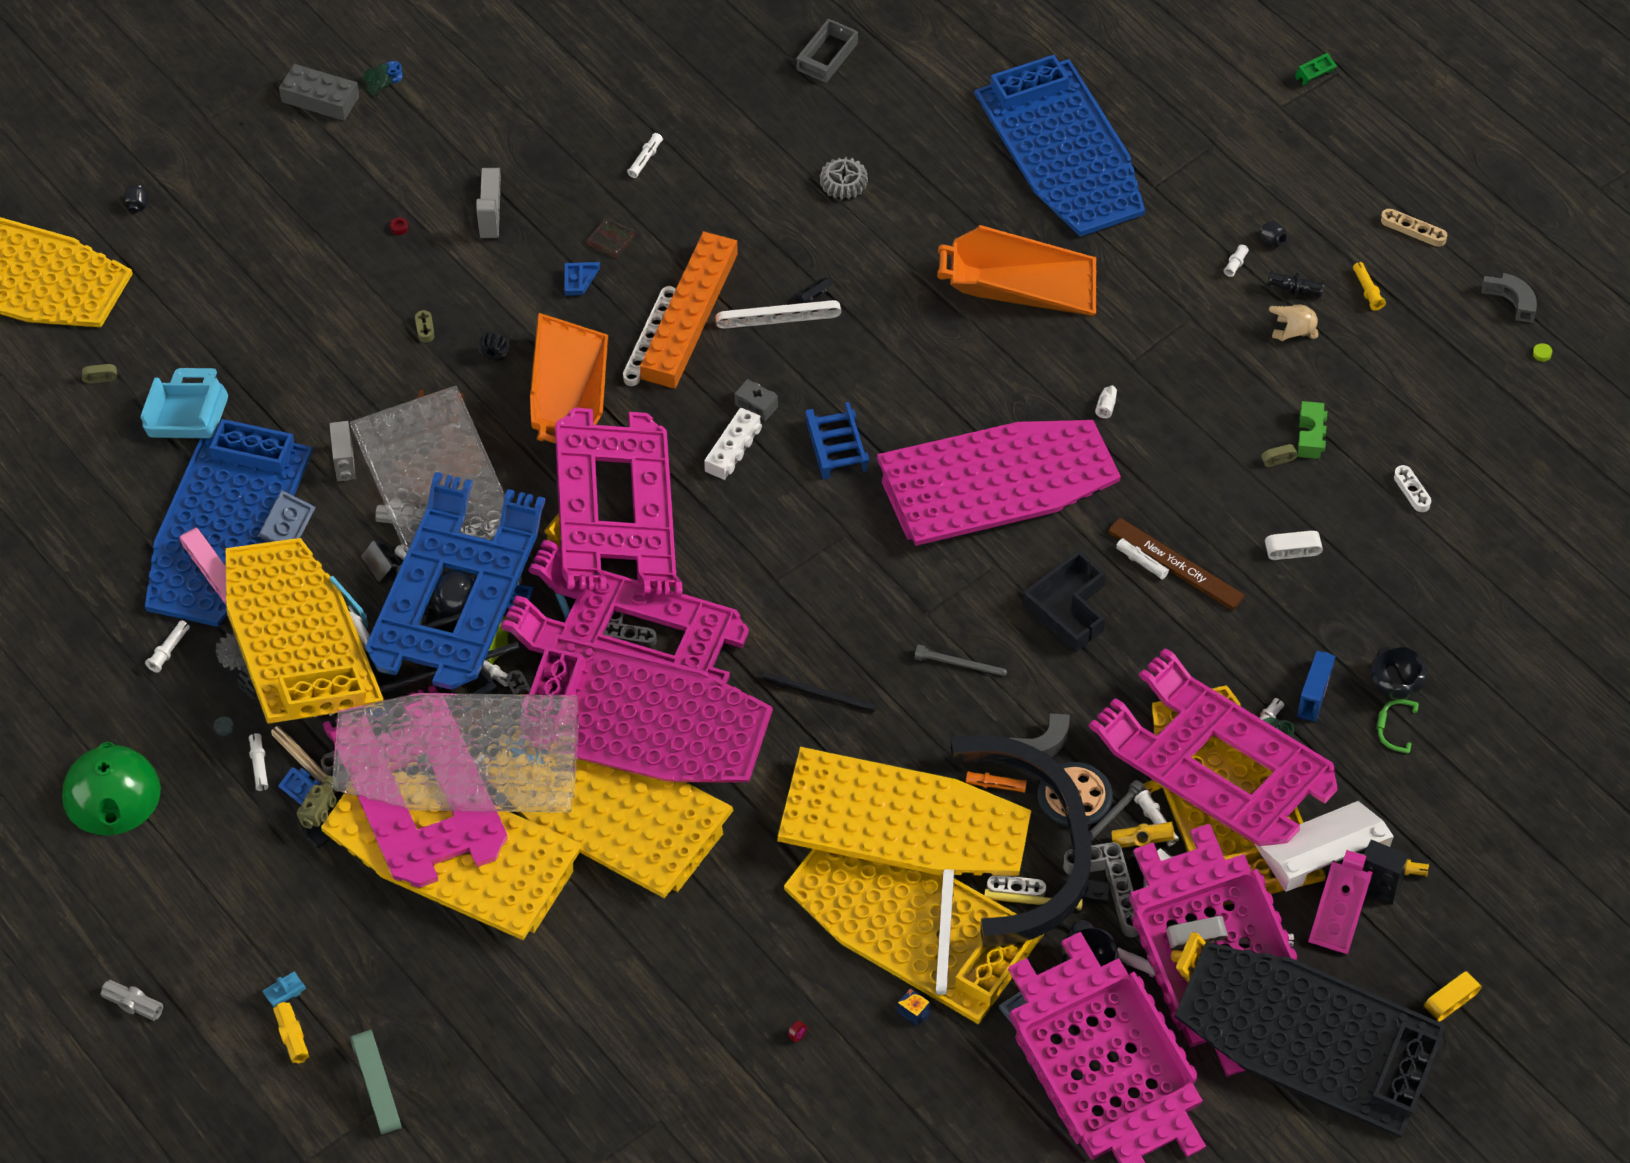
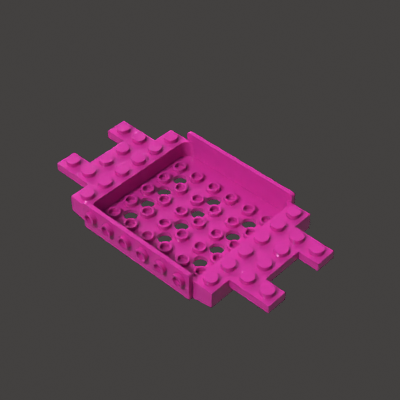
M1210 824L1190 831L1197 849L1162 861L1154 843L1134 849L1133 852L1148 887L1133 891L1129 895L1134 911L1132 917L1133 925L1138 931L1142 947L1145 948L1148 962L1154 970L1156 981L1161 987L1163 998L1170 1009L1172 1020L1176 1024L1178 1031H1183L1190 1048L1203 1044L1206 1041L1174 1018L1188 982L1176 969L1177 963L1171 960L1173 950L1170 949L1165 930L1167 928L1166 923L1169 920H1174L1177 924L1187 923L1185 920L1187 914H1194L1197 920L1207 919L1209 917L1204 914V910L1207 907H1211L1216 912L1214 917H1223L1228 938L1213 942V944H1226L1233 947V949L1244 950V948L1240 947L1239 940L1246 938L1250 942V947L1246 948V950L1260 954H1273V956L1282 958L1283 956L1297 960V954L1293 948L1291 949L1288 942L1289 935L1280 924L1281 916L1278 911L1274 910L1272 905L1274 903L1272 895L1266 891L1264 876L1259 874L1257 869L1251 871L1244 854L1225 860ZM1231 901L1234 904V910L1226 911L1223 908V903ZM1215 1048L1226 1077L1246 1071Z
M1081 932L1062 941V945L1070 960L1036 975L1026 958L1008 967L1009 973L1027 1002L1012 1010L1009 1015L1017 1031L1016 1041L1026 1055L1029 1064L1034 1069L1038 1080L1046 1090L1049 1099L1054 1104L1059 1117L1066 1125L1070 1136L1074 1139L1076 1145H1082L1091 1161L1112 1151L1119 1163H1145L1142 1158L1143 1156L1174 1140L1178 1142L1186 1158L1205 1149V1143L1187 1112L1199 1107L1203 1101L1194 1087L1197 1072L1187 1062L1185 1051L1177 1045L1173 1031L1167 1028L1163 1014L1157 1011L1154 1006L1155 1001L1151 994H1147L1144 989V982L1140 976L1137 977L1135 972L1129 975L1119 958L1101 967ZM1106 1008H1113L1116 1016L1108 1018L1105 1016L1104 1010ZM1088 1017H1095L1098 1020V1025L1090 1027L1086 1022ZM1075 1025L1080 1029V1034L1073 1036L1069 1033L1068 1028ZM1053 1034H1058L1061 1036L1062 1042L1055 1045L1051 1042L1050 1037ZM1132 1043L1136 1046L1137 1051L1130 1054L1125 1050V1045ZM1115 1052L1119 1060L1114 1063L1110 1062L1107 1059V1054ZM1097 1061L1101 1069L1096 1072L1092 1071L1089 1068V1063ZM1079 1070L1083 1078L1081 1080H1074L1071 1077V1072ZM1154 1079L1157 1082V1088L1149 1089L1146 1086V1081ZM1136 1088L1140 1093L1139 1097L1131 1098L1128 1095V1090ZM1118 1097L1122 1102L1121 1106L1113 1107L1110 1104V1099ZM1100 1106L1103 1109V1115L1099 1117L1093 1115L1092 1108Z

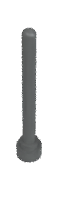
M919 644L916 648L915 660L922 661L928 658L995 675L1005 676L1007 674V670L1004 668L932 652L926 646Z
M1134 780L1129 785L1128 793L1090 830L1093 834V839L1133 798L1146 790L1140 781Z

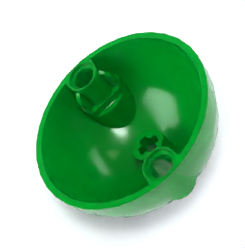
M105 742L98 748H93L82 754L71 765L63 783V805L69 819L80 829L96 835H117L136 828L150 817L159 802L161 785L154 767L143 755L131 748Z

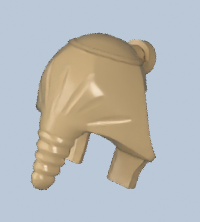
M1305 305L1269 307L1271 313L1279 315L1278 322L1287 323L1284 331L1274 329L1272 338L1284 341L1299 335L1303 337L1308 336L1310 339L1318 337V330L1316 329L1318 319L1316 313Z

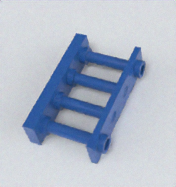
M849 402L845 403V412L823 417L815 416L813 409L806 410V424L823 480L829 479L830 471L837 467L860 463L863 472L867 471L869 455L867 452L864 453L855 423L856 413L854 409H851ZM847 420L849 427L824 432L818 428L821 424ZM848 434H852L853 437L852 442L831 446L823 445L824 439ZM855 448L858 456L833 461L827 458L829 453Z

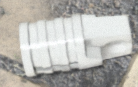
M1113 385L1105 387L1099 397L1095 412L1101 418H1109L1112 415L1117 392Z

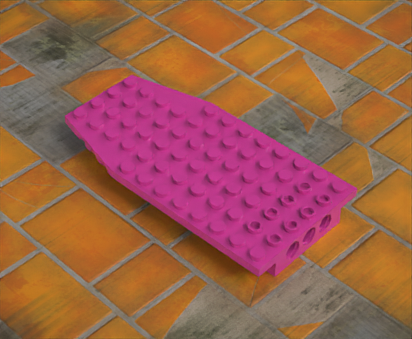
M1093 420L1015 422L877 454V461L883 472L882 484L907 540L913 539L915 546L1055 513L1062 510L1068 504L1076 503L1082 497L1087 498L1093 492L1101 491L1119 482L1121 478Z
M556 634L552 646H546L521 716L524 726L518 742L521 745L666 782L749 783L773 708L755 697L741 692L740 689L726 684L723 680L711 676L704 670Z

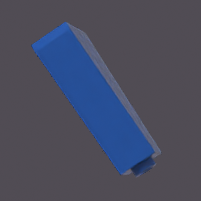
M1316 651L1301 694L1298 718L1312 722L1317 721L1336 656L1327 652Z

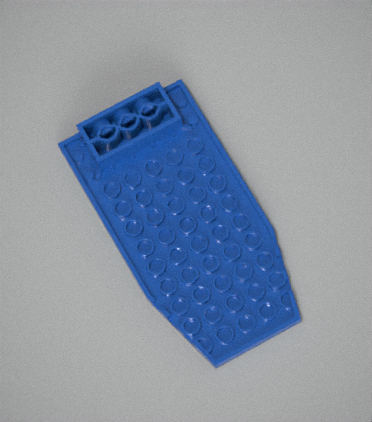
M1051 55L991 75V85L975 90L974 95L1033 192L1080 237L1145 215V208L1139 193L1137 180L1135 179L1130 154L1070 59L1059 62L1055 55Z
M222 419L216 434L212 438H200L154 541V551L151 559L152 566L149 573L150 580L145 602L146 611L219 627L228 615L226 604L187 553L179 536L197 527L224 565L226 548L267 543V541L259 538L258 535L281 490L293 496L295 495L313 453V448L295 443L293 434L225 419Z

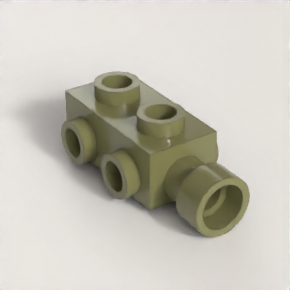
M326 776L321 785H313L301 807L298 808L297 816L305 828L319 827L321 822L326 821L329 808L335 806L336 797L333 792L339 786V781L335 777Z

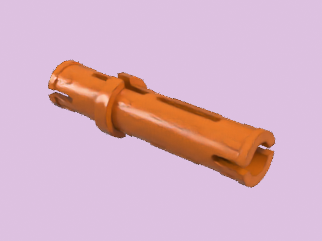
M969 771L966 778V784L983 786L985 789L992 787L1025 793L1027 781L992 776L986 772L985 774H979Z

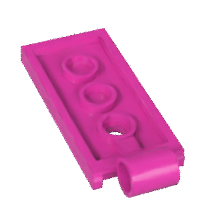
M1346 850L1342 864L1336 863V860L1332 861L1308 942L1348 954L1372 876L1371 871H1362L1366 859L1365 855ZM1344 885L1349 886L1350 891L1348 893L1342 891Z

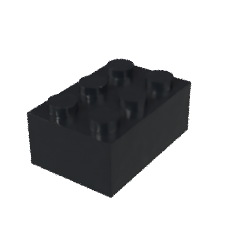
M1371 839L1363 854L1366 856L1362 871L1372 872L1366 895L1393 905L1402 886L1409 855Z

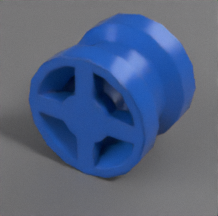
M397 61L386 63L384 66L386 80L390 83L401 81L403 77L401 64Z

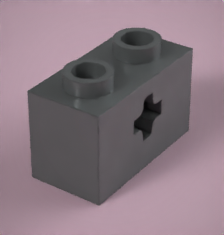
M747 379L735 392V405L760 415V419L766 421L778 408V395Z

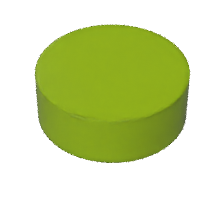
M1544 343L1537 344L1534 347L1533 356L1538 361H1548L1552 356V348Z

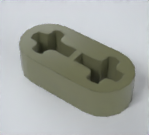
M422 310L415 315L417 333L421 342L428 343L435 336L432 316L430 312ZM423 318L426 319V323H422ZM424 330H427L428 335H424Z
M112 364L87 366L82 369V380L85 383L110 382L117 378V368Z
M1288 444L1265 451L1261 458L1266 467H1272L1293 461L1298 456L1294 445Z

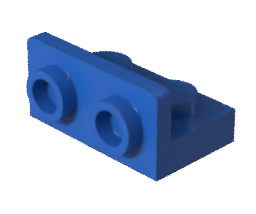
M292 767L278 787L302 805L313 785H321V782L316 779L314 781L310 779L309 776L311 774L303 768L298 770Z

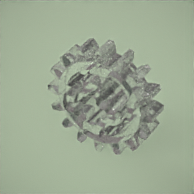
M233 632V635L226 633L227 638L221 637V643L216 644L218 661L223 663L224 668L229 665L230 670H233L234 667L241 670V666L246 663L235 633Z

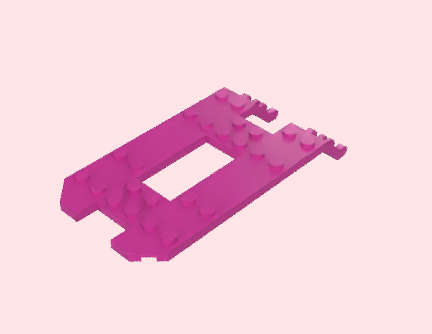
M573 408L555 424L562 576L566 580L567 589H574L575 581H579L580 590H585L587 582L588 590L592 591L594 589V582H598V590L606 591L607 581L606 576L601 571L600 558L636 560L637 580L642 585L643 594H650L651 586H655L656 595H661L662 587L663 594L669 595L670 587H674V595L682 596V582L676 575L667 430L662 425L658 426L648 413L629 412L628 427L593 425L592 409ZM595 461L631 464L634 523L598 521Z
M548 540L542 541L540 545L542 550L537 551L533 560L536 564H531L529 572L538 575L557 594L576 599L565 623L546 618L527 598L515 596L513 600L515 606H510L509 612L506 614L508 620H503L501 624L503 630L511 632L529 650L544 654L546 646H552L555 635L559 634L701 669L708 672L711 676L723 680L726 684L730 677V672L714 668L716 659L724 643L743 648L749 632L746 624H743L740 614L735 609L685 594L675 596L674 591L671 590L669 595H664L663 588L661 595H656L655 586H651L650 594H643L642 585L639 581L603 570L601 571L606 576L607 581L606 591L598 590V582H594V589L592 591L588 590L587 582L585 590H580L579 581H575L574 589H567L566 580L562 576L561 549L554 542ZM614 610L685 631L675 656L603 635Z
M1165 648L1160 652V656L1169 663L1166 664L1160 658L1155 657L1152 660L1153 662L1148 664V669L1155 673L1156 676L1154 677L1147 670H1142L1139 673V677L1149 684L1164 705L1179 713V715L1156 736L1141 727L1125 704L1115 698L1110 702V706L1119 713L1116 714L1110 708L1105 707L1103 713L1098 714V719L1105 723L1106 726L1104 727L1096 720L1089 724L1090 729L1100 736L1116 757L1257 846L1288 843L1300 831V825L1287 818L1308 794L1325 804L1337 791L1334 765L1331 761L1191 677L1174 653ZM1214 735L1273 771V773L1250 795L1191 757Z
M435 685L428 687L430 695L425 696L422 689L417 690L419 698L416 697L414 692L410 693V702H406L404 696L397 697L401 710L408 715L412 726L376 738L368 719L363 717L361 710L354 712L356 719L354 721L350 720L349 715H344L345 724L342 723L340 717L336 718L337 727L332 728L329 721L323 723L327 736L334 742L393 879L410 882L412 886L418 888L437 882L438 876L433 865L470 852L476 867L496 861L502 845L508 839L507 832L443 694L437 691ZM428 760L454 817L417 829L392 772Z

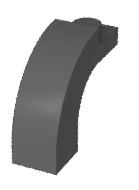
M1503 273L1502 278L1484 276L1481 293L1508 298L1516 308L1515 321L1534 322L1537 301L1533 290L1527 283L1516 276Z
M1050 713L1049 728L1044 735L1038 738L1010 739L1033 746L1049 757H1053L1063 748L1067 741L1070 715Z

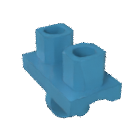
M294 971L284 978H277V982L264 989L263 994L273 1008H275L277 1004L300 995L306 987Z

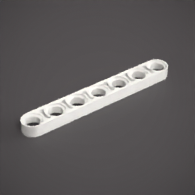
M672 286L664 287L661 290L623 372L624 383L628 386H635L641 380L640 365L636 366L633 363L643 360L646 352H642L639 349L642 347L649 348L653 338H647L646 335L656 333L659 324L655 325L652 322L654 320H662L666 311H660L658 308L661 306L668 307L672 297L667 298L664 295L667 293L674 294L676 289ZM630 374H634L637 376L635 379L627 378V376Z
M822 301L722 311L717 313L715 318L717 327L725 329L835 318L841 314V307L838 301Z
M945 869L943 873L936 994L946 995L954 882V870Z

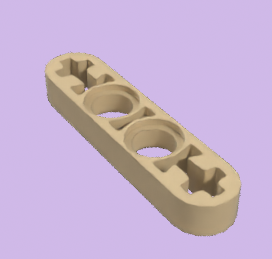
M1385 209L1382 212L1381 223L1389 228L1437 247L1443 246L1446 243L1447 232L1441 228L1394 209ZM1408 222L1410 226L1405 227L1401 223ZM1418 229H1425L1427 232L1420 233Z

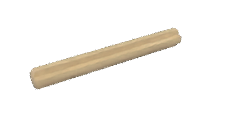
M280 726L272 729V736L316 780L322 783L328 775Z

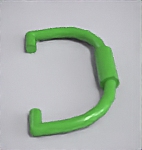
M1395 699L1385 704L1382 711L1379 712L1376 727L1378 737L1387 748L1409 754L1411 743L1408 742L1406 748L1394 746L1385 740L1383 731L1387 717L1386 711L1392 705L1405 704L1413 706L1412 712L1417 713L1419 704L1418 702L1405 699Z

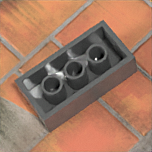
M297 64L293 65L279 87L281 102L345 121L359 98L357 82Z

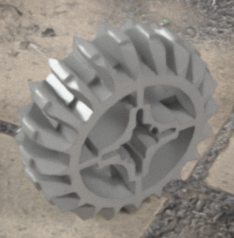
M839 157L837 160L832 159L831 163L826 162L820 174L821 187H823L824 192H827L828 196L833 195L834 199L840 197L841 200L843 198L849 200L851 196L856 198L857 194H862V190H865L868 183L864 165H860L859 161L854 162L853 158L850 160L847 157L845 159H840Z

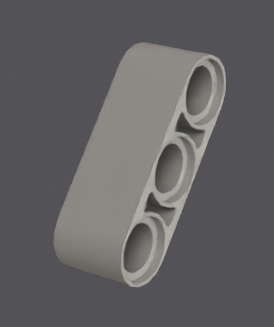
M1222 916L1177 924L1165 929L1171 950L1184 949L1191 932L1199 933L1204 941L1208 943L1228 938Z

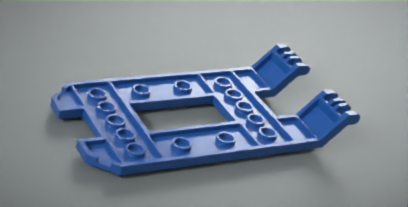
M435 472L426 512L369 637L366 651L378 671L397 675L403 660L438 668L432 680L433 685L452 690L477 679L537 538L545 498L538 497L535 508H532L530 504L533 501V495L528 494L525 499V493L521 492L518 495L517 503H512L515 491L508 489L504 497L500 524L493 541L459 533L465 520L473 480L466 479L463 489L458 490V486L461 483L460 477H455L453 481V476L448 475L444 486H441L439 484L443 479V474ZM444 567L478 575L453 633L419 625Z

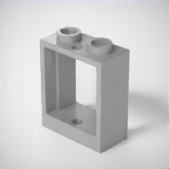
M349 422L330 423L332 453L337 481L356 479Z

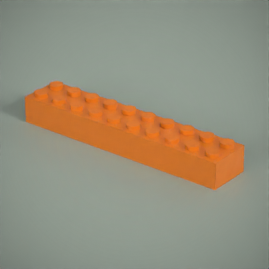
M703 231L641 362V380L676 389L738 255L737 240Z

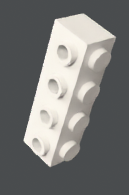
M743 408L738 410L704 460L705 472L724 480L728 474H732L735 464L742 459L745 449L751 446L755 434H759L761 431L760 415Z

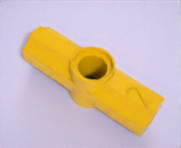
M1172 822L1153 825L1140 824L1137 827L1112 830V841L1120 845L1121 848L1137 845L1142 847L1150 843L1175 839ZM1145 832L1148 837L1141 838L1138 833Z
M279 1003L273 1008L279 1025L278 1029L283 1044L287 1047L292 1063L299 1064L305 1062L309 1058V1054L303 1040L304 1036L299 1021H296L290 1003Z

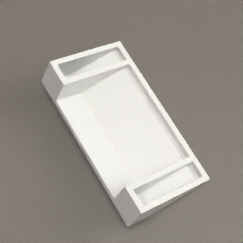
M1356 801L1300 824V831L1288 843L1257 846L1255 844L1285 892L1303 885L1306 874L1332 864L1333 860L1339 861L1344 859L1346 850L1356 853L1364 851L1371 839L1390 847L1394 836L1382 819L1362 803Z

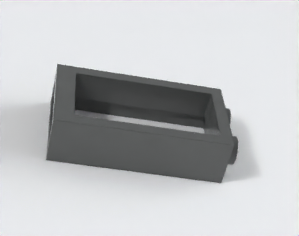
M828 19L796 58V70L827 83L858 44V31ZM829 35L846 43L827 66L811 58Z

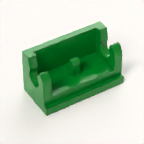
M1326 53L1299 66L1295 77L1297 80L1303 78L1302 86H1305L1310 80L1326 72L1328 74L1333 72L1337 65L1329 54Z

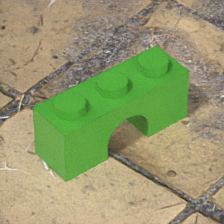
M1302 401L1299 427L1308 428L1311 431H1300L1297 457L1320 459L1321 452H1325L1326 441L1322 440V437H1326L1327 426H1323V422L1327 421V411H1324V403Z

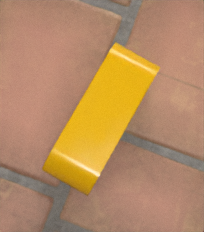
M1466 971L1432 995L1424 1003V1008L1440 1022L1473 998L1481 990L1482 986Z

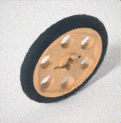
M1080 762L1060 764L1077 786L1083 805L1091 806L1093 809L1091 812H1085L1086 816L1089 815L1090 825L1098 822L1107 814L1113 801V791L1108 779L1098 769ZM1086 776L1089 780L1086 783H1081L1078 778ZM1040 781L1038 801L1042 810L1053 821L1068 827L1066 815L1062 811L1063 807L1060 801L1052 799L1050 794L1053 792ZM1097 790L1100 792V795L1093 797L1090 795V791Z

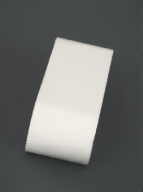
M1317 531L1274 534L1265 539L1268 557L1271 560L1316 556L1323 551Z

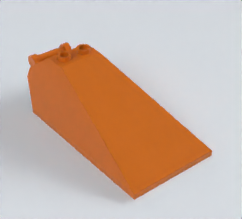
M982 225L954 239L952 246L940 245L938 247L940 264L937 277L942 280L950 279V285L962 293L1022 305L1089 316L1096 315V257ZM947 255H951V270L947 269Z
M541 313L537 316L530 390L531 425L534 430L538 431L537 440L542 442L545 440L556 444L555 424L573 408L592 409L593 425L597 424L603 414L608 335Z

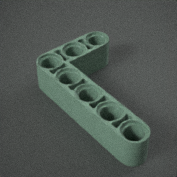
M372 1030L352 1035L350 1037L355 1056L357 1055L381 1135L401 1129L400 1119Z

